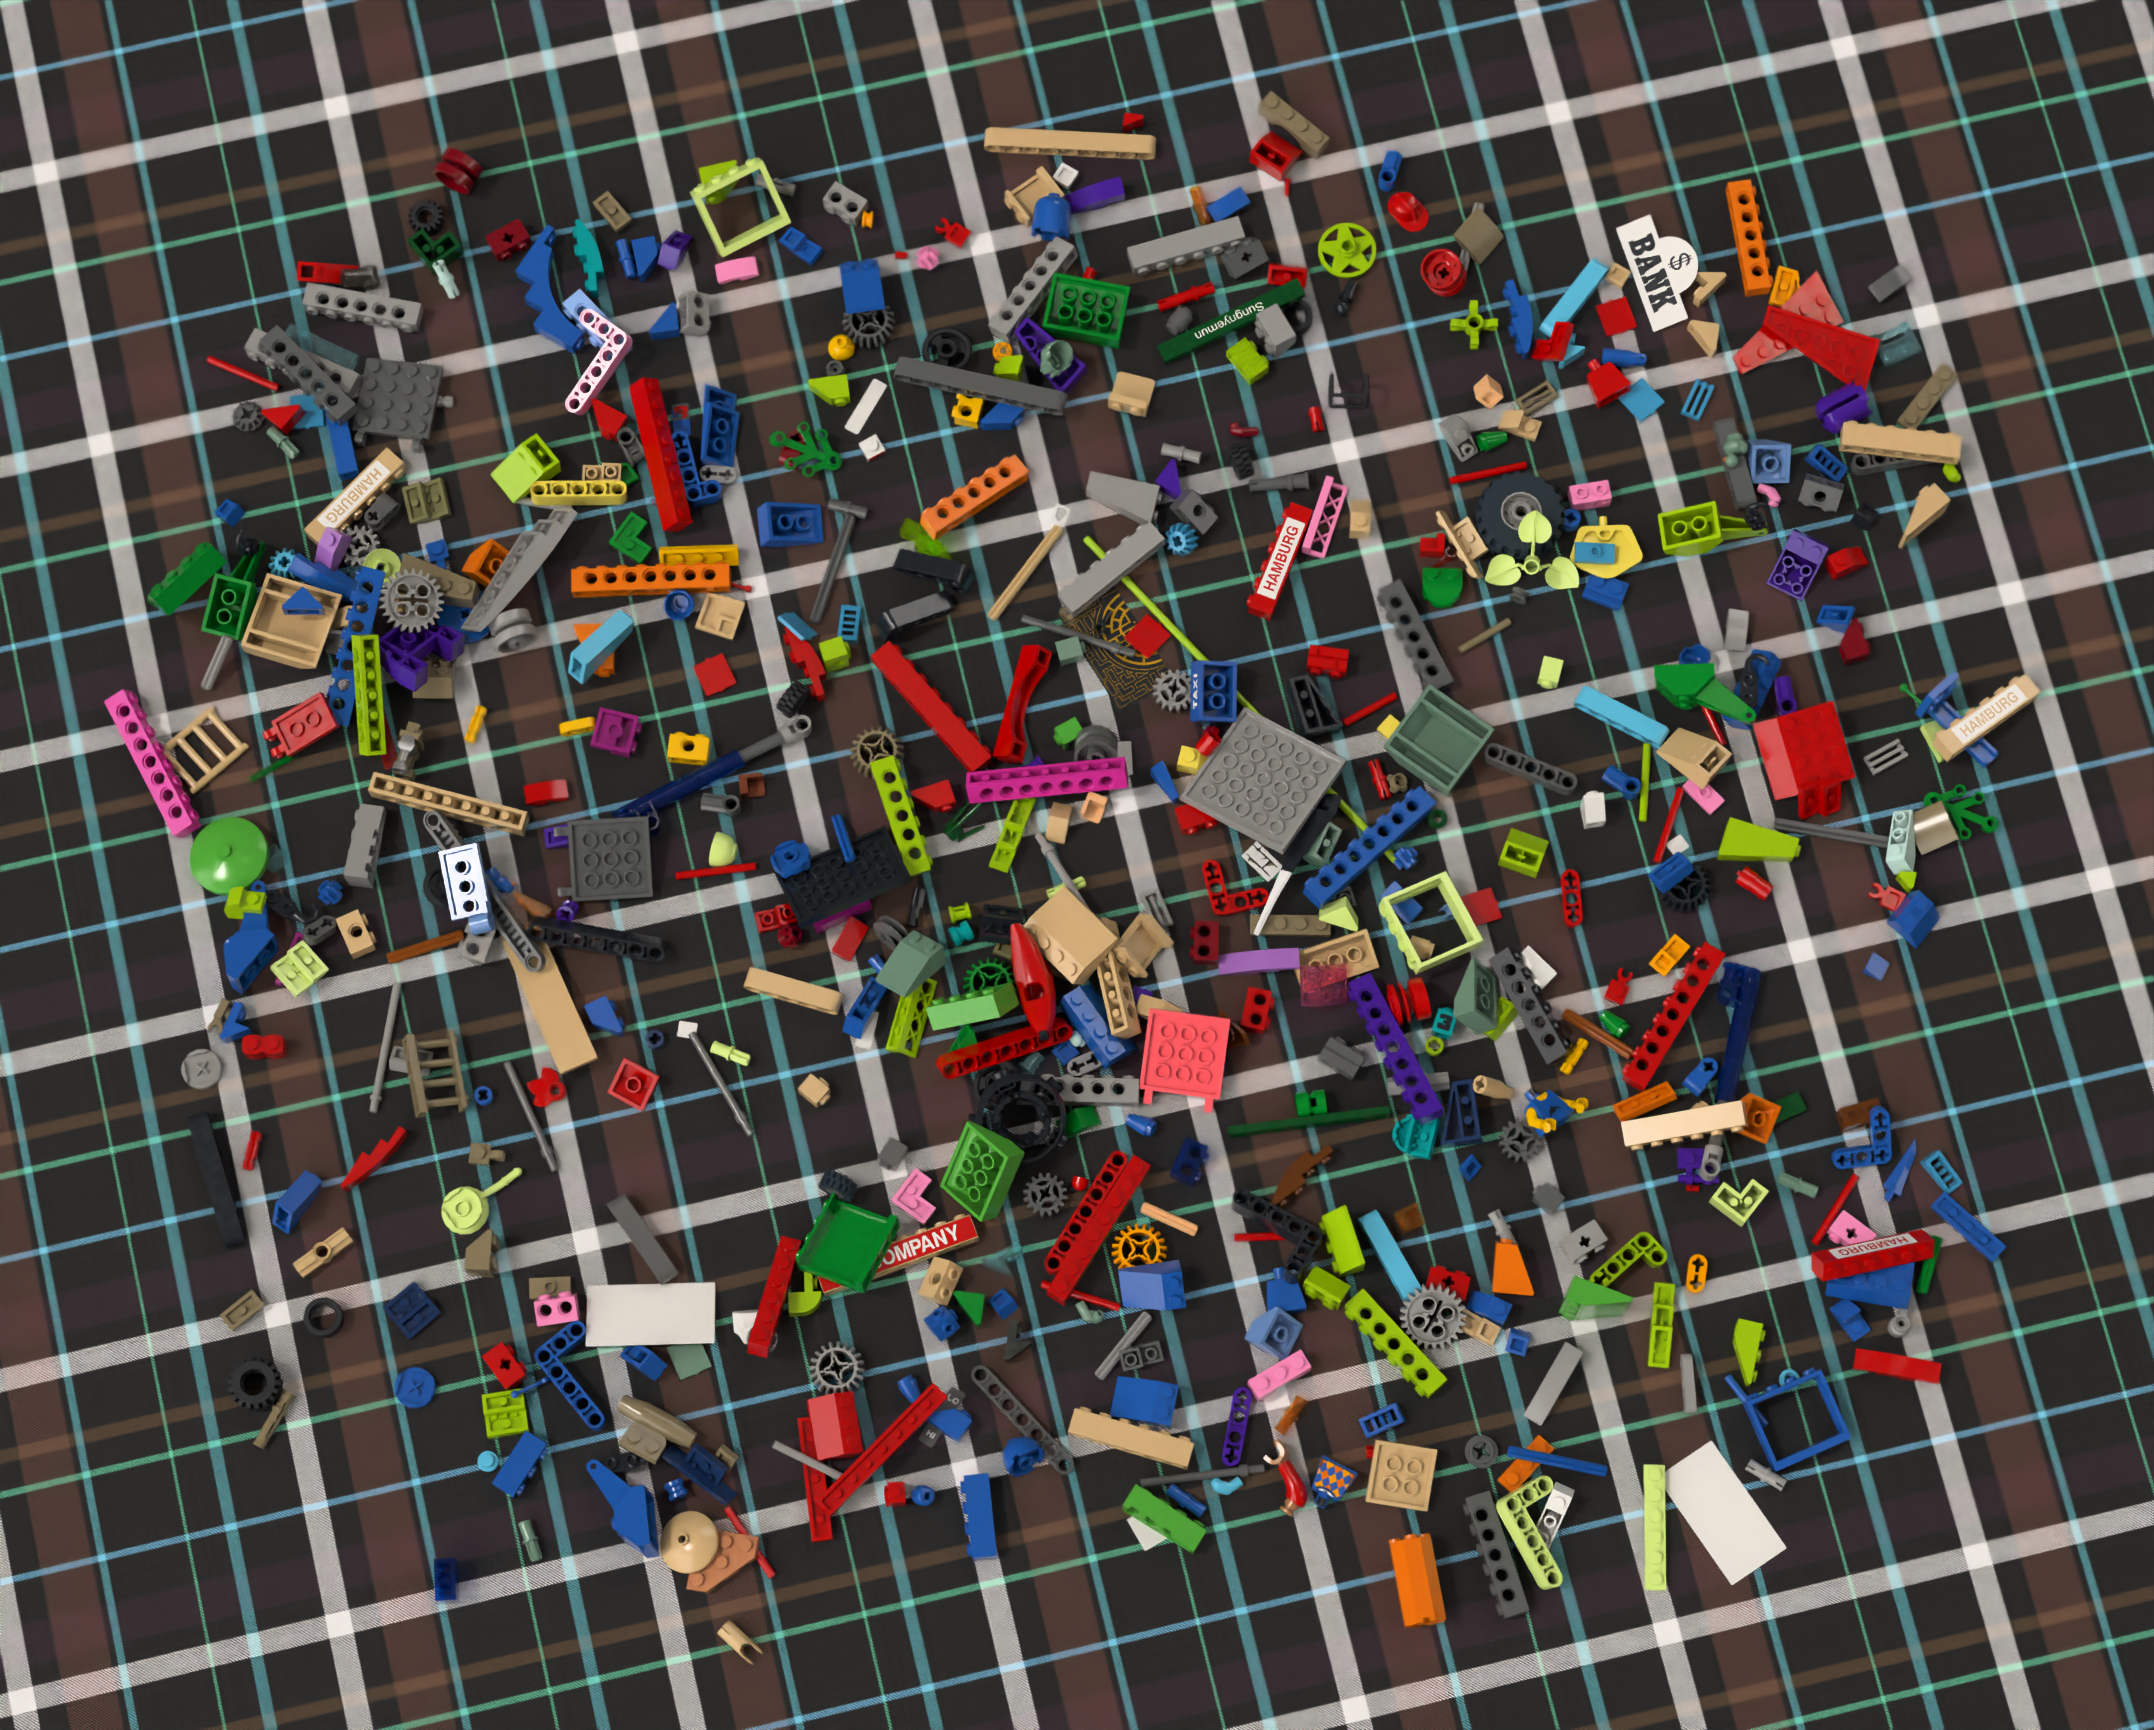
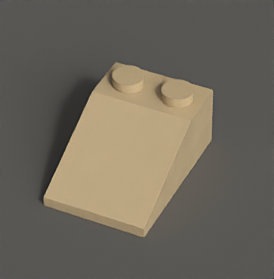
M1935 483L1930 487L1926 485L1919 492L1920 495L1916 498L1917 502L1898 545L1900 549L1944 514L1950 499Z

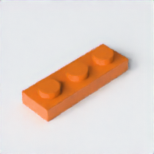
M1666 1081L1616 1103L1612 1107L1619 1120L1625 1122L1676 1100L1677 1097L1672 1087Z
M1540 1435L1526 1448L1548 1454L1554 1450ZM1516 1459L1497 1481L1508 1492H1512L1527 1480L1540 1463Z

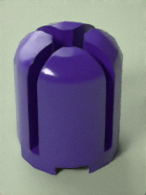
M1855 381L1817 401V417L1820 422L1824 421L1822 426L1832 434L1841 432L1843 422H1860L1873 415V409L1871 411L1868 409L1866 401L1869 398L1861 385L1856 386L1854 384Z

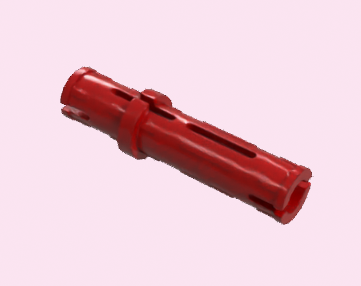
M1212 281L1201 286H1192L1187 291L1157 300L1159 311L1163 312L1187 302L1199 301V298L1214 294L1215 289Z

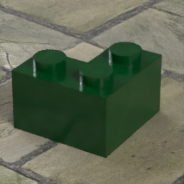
M423 228L407 239L410 249L433 277L437 274L432 266L434 262L439 265L437 261L444 260L447 267L464 254L462 245L450 231L435 242Z

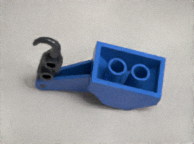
M255 881L252 884L251 891L264 892L267 895L263 913L245 912L240 931L230 936L224 944L226 974L234 990L242 995L280 950L275 935L269 931L268 907L285 919L296 920L302 924H311L319 916V909L315 904L311 905L314 909L313 915L305 917L301 914L297 905L279 891L267 890L262 881Z
M633 1452L608 1456L604 1462L590 1460L586 1465V1469L614 1509V1517L611 1518L613 1530L617 1531L618 1536H621L625 1543L647 1559L659 1557L654 1497L645 1485L630 1487L615 1475L635 1471L650 1461Z

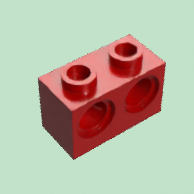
M1248 987L1240 1024L1242 1030L1263 1035L1265 1029L1269 1030L1271 1018L1267 1016L1269 1010H1273L1275 998H1271L1272 991ZM1261 997L1266 1003L1264 1005H1257L1255 999ZM1253 1017H1259L1262 1022L1255 1025L1250 1020Z

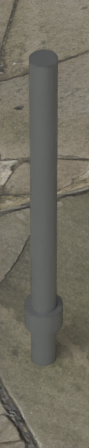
M1023 615L1021 620L1023 623L1070 638L1078 636L1080 641L1108 649L1111 653L1117 655L1120 653L1134 658L1136 650L1121 646V643L1115 641L1112 643L1031 616Z
M691 1032L688 1036L733 1111L734 1119L738 1125H741L748 1138L753 1136L755 1133L747 1121L749 1118L740 1109L696 1032Z
M508 1061L503 1065L540 1145V1153L543 1159H546L551 1172H556L559 1168L553 1157V1149L545 1139L511 1061Z
M1242 1464L1235 1468L1140 1479L1141 1487L1238 1475L1240 1477H1247L1248 1474L1263 1473L1265 1470L1264 1464L1251 1466Z

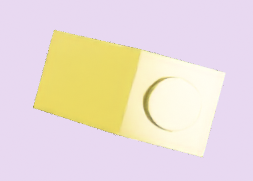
M1181 746L1177 771L1196 775L1208 757L1202 755L1195 748Z

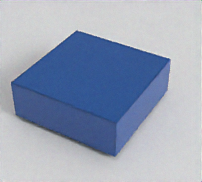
M1069 1040L1060 1043L1051 1050L1064 1067L1068 1065L1070 1060L1080 1055L1079 1051Z

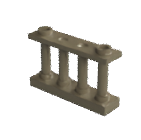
M453 1029L446 1033L445 1039L418 1042V1040H415L414 1034L405 1035L402 1039L416 1118L424 1117L429 1108L458 1105L460 1113L464 1112L467 1105H469V1096L464 1091L457 1052L458 1037L454 1035ZM446 1046L448 1048L449 1058L426 1061L418 1059L417 1052L421 1049ZM451 1066L453 1077L433 1080L422 1079V1069ZM451 1085L455 1087L456 1097L432 1100L425 1098L424 1091L426 1088Z

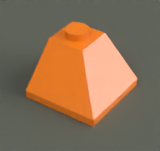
M489 539L470 554L461 571L474 581L487 587L509 551L495 540Z
M1748 1093L1741 1099L1745 1103L1748 1127H1743L1744 1131L1736 1133L1767 1144L1781 1106L1755 1094Z

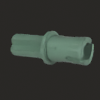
M277 426L270 427L267 435L277 444V448L282 449L291 459L297 458L300 451L293 445L290 438L285 436Z
M1781 1172L1777 1179V1183L1793 1189L1795 1193L1798 1191L1811 1198L1816 1196L1819 1187L1803 1181L1801 1177L1798 1179L1784 1172Z
M531 1520L518 1523L524 1540L522 1543L526 1546L530 1560L532 1562L542 1559L537 1542L539 1538L535 1536Z

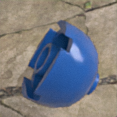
M1014 1437L1010 1439L1002 1453L1003 1464L1010 1475L1013 1474L1014 1477H1020L1033 1471L1034 1467L1032 1466L1036 1462L1040 1464L1045 1456L1041 1446L1030 1437Z

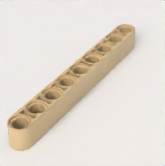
M990 127L985 130L984 149L989 152L1151 160L1155 158L1156 138L1151 135Z

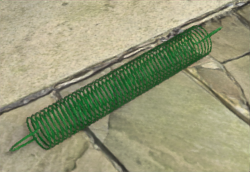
M286 755L284 756L285 758L282 757V759L275 761L276 763L268 765L269 767L261 769L262 771L259 770V772L252 774L253 776L248 778L252 780L251 782L259 780L257 778L261 779V777L268 775L267 773L282 767L281 765L284 766V764L291 762L290 760H293V758Z

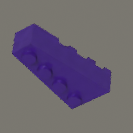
M1026 317L1014 332L1016 338L1041 370V351L1047 343L1053 342L1055 339ZM1073 355L1071 366L1065 372H1061L1059 376H1055L1052 379L1050 374H1045L1044 376L1055 390L1068 394L1088 370L1086 365Z

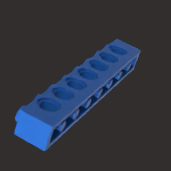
M362 566L361 570L357 569L355 581L358 582L357 589H352L350 600L353 601L352 609L348 608L345 620H349L347 628L343 627L341 639L344 640L343 647H338L336 658L339 659L338 667L334 666L331 676L335 680L333 686L329 685L327 697L330 698L329 706L338 725L349 727L356 698L354 669L351 671L343 669V663L346 660L353 661V652L349 651L347 646L352 641L351 635L371 634L381 595L380 590H382L386 574L385 571ZM364 583H371L373 585L371 593L366 594L362 591L361 588ZM360 602L367 603L369 606L368 611L365 613L358 612L357 605ZM354 622H362L364 629L361 632L353 631L352 625ZM342 679H346L350 683V687L344 691L338 687V683ZM338 698L345 701V707L341 710L335 709L333 705L334 701Z
M1420 786L1416 790L1411 789L1408 791L1401 803L1397 801L1390 808L1391 811L1387 815L1382 814L1376 820V825L1367 827L1362 832L1363 836L1357 840L1355 838L1352 840L1344 853L1340 851L1335 855L1334 861L1330 865L1325 864L1319 870L1320 874L1315 878L1313 876L1304 883L1303 894L1319 910L1434 810L1436 802ZM1412 806L1416 809V811L1411 812L1407 809V807ZM1392 819H1399L1402 823L1396 824ZM1384 831L1388 836H1380L1378 832ZM1364 844H1371L1373 848L1367 849L1364 847ZM1356 856L1359 861L1354 862L1349 857ZM1335 869H1342L1344 874L1336 873ZM1326 881L1330 886L1324 887L1320 882Z

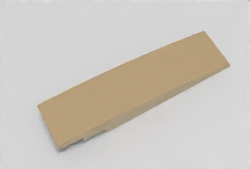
M529 923L524 924L526 930L528 929ZM537 926L533 927L535 930H541ZM499 935L560 1075L597 1060L598 1057L547 943L534 941L539 945L538 948L545 956L546 965L540 972H530L523 966L504 937ZM534 956L531 959V965L536 968L539 960Z

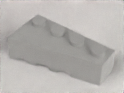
M360 804L359 810L356 809L355 828L352 829L351 844L343 873L344 878L351 886L373 888L387 813L383 806Z

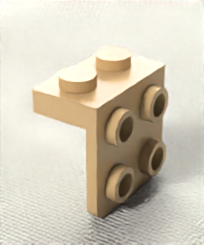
M1118 372L1112 393L1110 392L1108 408L1128 412L1135 416L1146 417L1155 381L1125 372Z

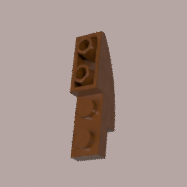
M1329 1144L1314 1156L1307 1150L1289 1167L1277 1186L1272 1204L1282 1208L1289 1202L1288 1198L1292 1195L1298 1196L1305 1190L1306 1180L1303 1177H1310L1316 1172L1315 1168L1318 1165L1322 1164L1324 1166L1332 1159L1333 1149Z

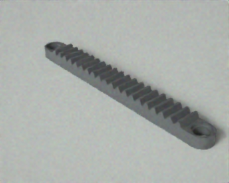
M431 810L426 812L423 823L442 851L467 845L462 841L463 838L458 835V831L453 828L454 825L448 821L441 811ZM433 815L438 817V823L435 826L431 824V817ZM459 863V872H465L467 869L466 863ZM485 873L496 928L528 971H542L545 968L546 959L538 948L539 945L528 937L525 925L520 922V918L516 917V913L511 910L512 907L502 897L503 894L498 891V887L494 886V882ZM466 881L465 884L470 889L471 885L468 881ZM534 956L539 960L536 968L531 965V959Z

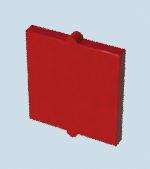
M1626 297L1616 300L1610 299L1609 302L1595 306L1606 337L1616 334L1623 335L1624 332L1637 328Z
M1146 614L1124 639L1134 647V650L1138 651L1148 660L1171 637V634L1161 626V623H1157Z
M722 653L710 659L706 658V661L693 666L707 697L718 692L723 693L725 689L737 684Z
M1491 887L1460 897L1476 927L1502 919L1498 907L1499 902L1495 900Z

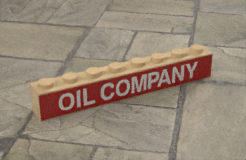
M960 1214L948 1223L941 1221L936 1223L934 1228L928 1230L927 1228H922L915 1231V1235L909 1237L902 1235L896 1238V1241L891 1243L873 1279L979 1241L971 1216ZM818 1277L825 1297L848 1289V1287Z

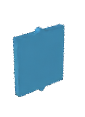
M1643 378L1631 386L1630 392L1618 398L1640 423L1651 414L1654 415L1655 411L1665 403Z
M305 394L290 396V405L299 404L305 410V415L293 429L306 428L309 430L313 427H324L323 408L320 410L313 403L314 399L311 395L308 397Z
M785 612L777 618L801 641L811 640L818 635L794 612Z

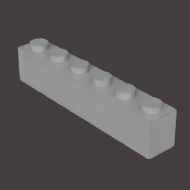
M1236 216L1127 247V257L1133 275L1139 274L1142 276L1155 269L1164 270L1169 265H1181L1190 259L1198 260L1211 253H1222L1231 246L1236 247L1242 244L1241 241L1245 239L1239 217Z
M1150 521L1147 524H1141L1136 529V533L1131 537L1129 535L1120 542L1121 545L1116 549L1111 548L1105 554L1106 557L1101 561H1095L1086 573H1080L1074 579L1075 582L1070 586L1065 585L1059 591L1058 598L1073 617H1076L1166 544L1165 538Z

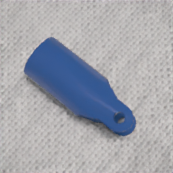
M1603 348L1601 365L1612 362L1616 367L1643 366L1647 356L1630 350Z

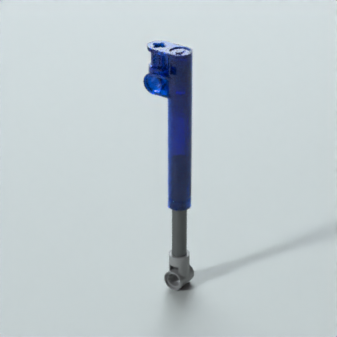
M799 715L793 722L779 728L778 732L739 752L735 749L729 752V754H725L611 813L614 818L648 816V821L657 822L656 826L649 828V835H657L661 830V823L656 811L720 780L737 769L745 767V762L783 743L787 745L800 737H808L812 732L811 721L809 717ZM801 723L808 725L804 730L798 729V725Z
M1732 962L1723 963L1724 975L1723 979H1720L1719 989L1716 994V999L1720 1004L1734 1008L1716 1089L1717 1093L1714 1099L1717 1105L1735 1102L1762 977L1761 970ZM1722 991H1729L1731 997H1725ZM1710 1134L1709 1143L1705 1145L1702 1164L1699 1169V1175L1705 1181L1714 1180L1720 1171L1723 1154L1721 1146L1724 1134L1719 1136H1711ZM1705 1166H1711L1714 1169V1173H1708L1705 1170Z

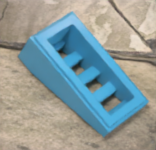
M841 605L837 637L842 636L843 642L847 641L848 644L858 645L861 606ZM845 610L856 611V615L845 614ZM844 618H852V619H855V622H854V621H844ZM844 625H851V626H855V627H854V628H844ZM843 632H852L854 634L844 635Z
M1934 1150L1920 1161V1164L1947 1194H1950L1963 1183L1940 1150ZM1934 1159L1938 1160L1935 1164L1931 1165ZM1942 1165L1943 1168L1940 1171L1936 1172L1935 1169ZM1945 1172H1948V1175L1941 1179L1940 1176H1942ZM1953 1178L1954 1181L1946 1186L1945 1183Z

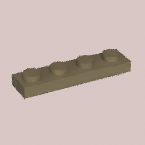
M1942 363L1900 416L1896 424L1903 429H1917L1956 379L1958 373Z
M1250 914V936H1257L1253 933L1261 917L1259 914ZM1268 915L1258 936L1330 937L1331 924L1319 920V915Z

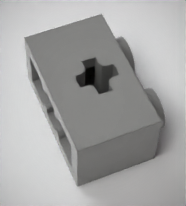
M1594 1219L1561 1239L1558 1244L1571 1264L1575 1262L1580 1264L1589 1258L1587 1255L1594 1251L1596 1254L1605 1248L1604 1244H1606L1608 1239ZM1581 1240L1583 1242L1588 1241L1587 1247L1585 1245L1580 1246Z

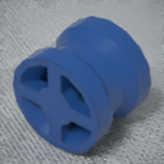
M1565 510L1563 530L1573 532L1578 529L1581 516L1577 510Z
M682 1478L664 1485L665 1491L669 1493L668 1498L670 1502L679 1500L689 1494L688 1490L683 1486L684 1481Z

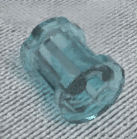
M1035 1051L1030 1053L1023 1062H1020L1019 1066L1025 1072L1035 1074L1034 1070L1040 1062L1045 1061V1058Z

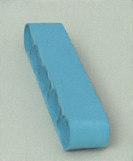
M1592 258L1543 321L1539 331L1551 338L1555 322H1571L1603 281L1610 268L1597 259Z
M1588 686L1582 687L1574 702L1578 709L1644 743L1651 744L1655 748L1662 746L1670 731L1665 725Z
M1375 1209L1360 1217L1358 1223L1402 1301L1403 1299L1410 1300L1408 1293L1415 1295L1414 1288L1416 1287L1420 1291L1422 1288L1383 1219Z

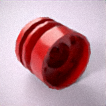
M1436 249L1423 259L1421 275L1432 292L1441 297H1451L1463 289L1467 281V272L1458 256L1452 251Z
M1421 977L1408 979L1406 990H1404L1400 982L1396 983L1397 992L1392 984L1386 986L1387 1004L1399 1026L1403 1025L1402 1016L1407 1024L1411 1022V1013L1414 1014L1418 1021L1431 1018L1430 1003Z

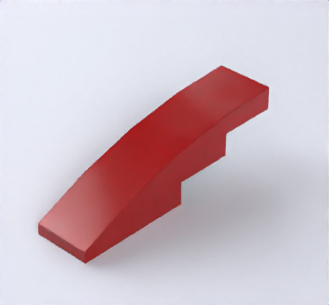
M399 1126L388 1143L382 1139L379 1141L370 1156L362 1152L340 1185L341 1188L347 1192L377 1171L397 1151L409 1135L407 1131Z
M1856 1348L1853 1369L1873 1372L1877 1375L1897 1377L1902 1380L1939 1384L1942 1363Z

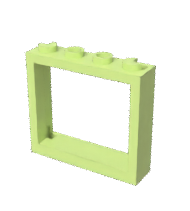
M759 157L746 160V164L740 167L734 166L730 168L728 173L722 176L720 174L712 177L711 181L706 184H698V187L690 192L717 252L722 257L791 223L765 164ZM759 169L779 211V215L722 243L702 198Z
M1446 871L1382 898L1379 904L1381 915L1387 919L1390 932L1393 935L1395 934L1398 940V947L1401 952L1405 953L1408 966L1414 970L1415 974L1480 947L1483 942L1478 929ZM1438 886L1468 943L1421 962L1392 906Z

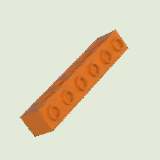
M1751 179L1728 182L1725 191L1745 296L1769 294L1771 287H1773V277L1768 273L1770 261L1768 257H1765L1766 241L1761 236L1763 225L1758 220L1760 210L1759 205L1755 204L1754 197H1756L1755 186H1752ZM1739 200H1745L1748 204L1743 205ZM1742 218H1749L1751 222H1745ZM1750 235L1754 237V240H1748L1746 236ZM1754 253L1758 258H1752L1749 254ZM1758 271L1761 273V276H1755L1752 272Z
M1015 454L1010 458L1005 457L1000 461L999 465L994 468H988L979 478L974 477L965 487L957 488L950 497H944L933 508L928 507L921 514L920 524L935 541L1027 481L1029 470ZM1001 474H1006L1008 477H1002ZM986 484H990V485H992L993 487L989 488V487H986L985 485H986ZM970 494H975L977 497L973 498ZM955 504H959V505H961L962 507H961V508H957V507H955L954 505H955ZM943 514L946 518H941L938 515Z

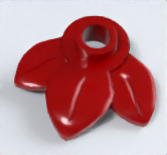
M542 1068V1079H535L527 1083L530 1092L536 1096L533 1101L535 1106L546 1107L553 1101H561L566 1096L567 1090L565 1085L559 1082L558 1074L550 1068ZM554 1089H560L558 1095H554L553 1091Z

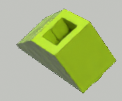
M1739 1318L1736 1322L1732 1342L1745 1386L1749 1387L1751 1382L1756 1380L1757 1370H1754L1755 1362L1760 1360L1761 1350H1758L1759 1342L1764 1340L1765 1330H1762V1323Z

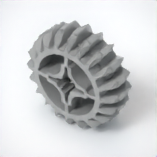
M838 1341L836 1348H833V1344L830 1342V1349L826 1350L823 1345L821 1346L822 1354L819 1351L815 1352L818 1359L811 1358V1362L816 1364V1366H809V1370L815 1371L810 1374V1378H817L813 1385L821 1384L818 1389L819 1392L826 1388L825 1394L828 1395L831 1391L833 1393H838V1391L845 1392L844 1390L846 1389L853 1391L852 1385L855 1388H859L856 1380L863 1381V1377L858 1374L865 1373V1369L859 1368L864 1365V1361H857L861 1354L853 1355L856 1351L855 1347L848 1351L849 1344L845 1343L844 1347L841 1348V1343ZM836 1354L845 1355L852 1362H840ZM830 1356L831 1364L820 1371L823 1361ZM835 1360L838 1367L843 1368L842 1370H840L839 1373L840 1379H838V1375L835 1371H831L832 1369H834ZM854 1368L852 1377L844 1383L843 1375ZM822 1377H834L838 1385H831L825 1382Z

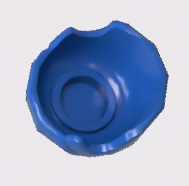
M676 589L666 596L663 608L665 614L670 619L682 621L693 612L695 602L692 595L686 590Z
M1695 644L1690 648L1685 647L1679 655V664L1710 663L1711 653L1701 644Z

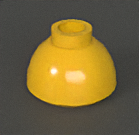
M839 334L830 340L828 352L835 360L845 361L853 356L855 344L847 335Z

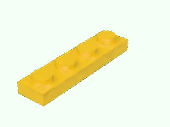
M738 544L659 547L660 563L667 566H673L676 563L695 565L697 562L714 564L718 561L726 562L730 566H738L739 549Z

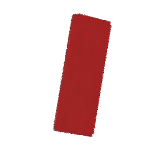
M1269 263L1267 284L1284 285L1297 278L1302 288H1306L1308 267Z
M850 916L832 948V954L851 962L869 927Z

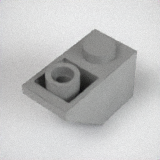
M1453 414L1438 424L1445 441L1461 462L1478 453L1463 419Z

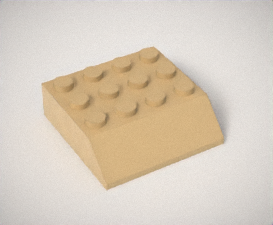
M267 573L241 643L242 649L245 653L299 669L317 668L342 595ZM303 586L323 606L325 615H285L282 605Z

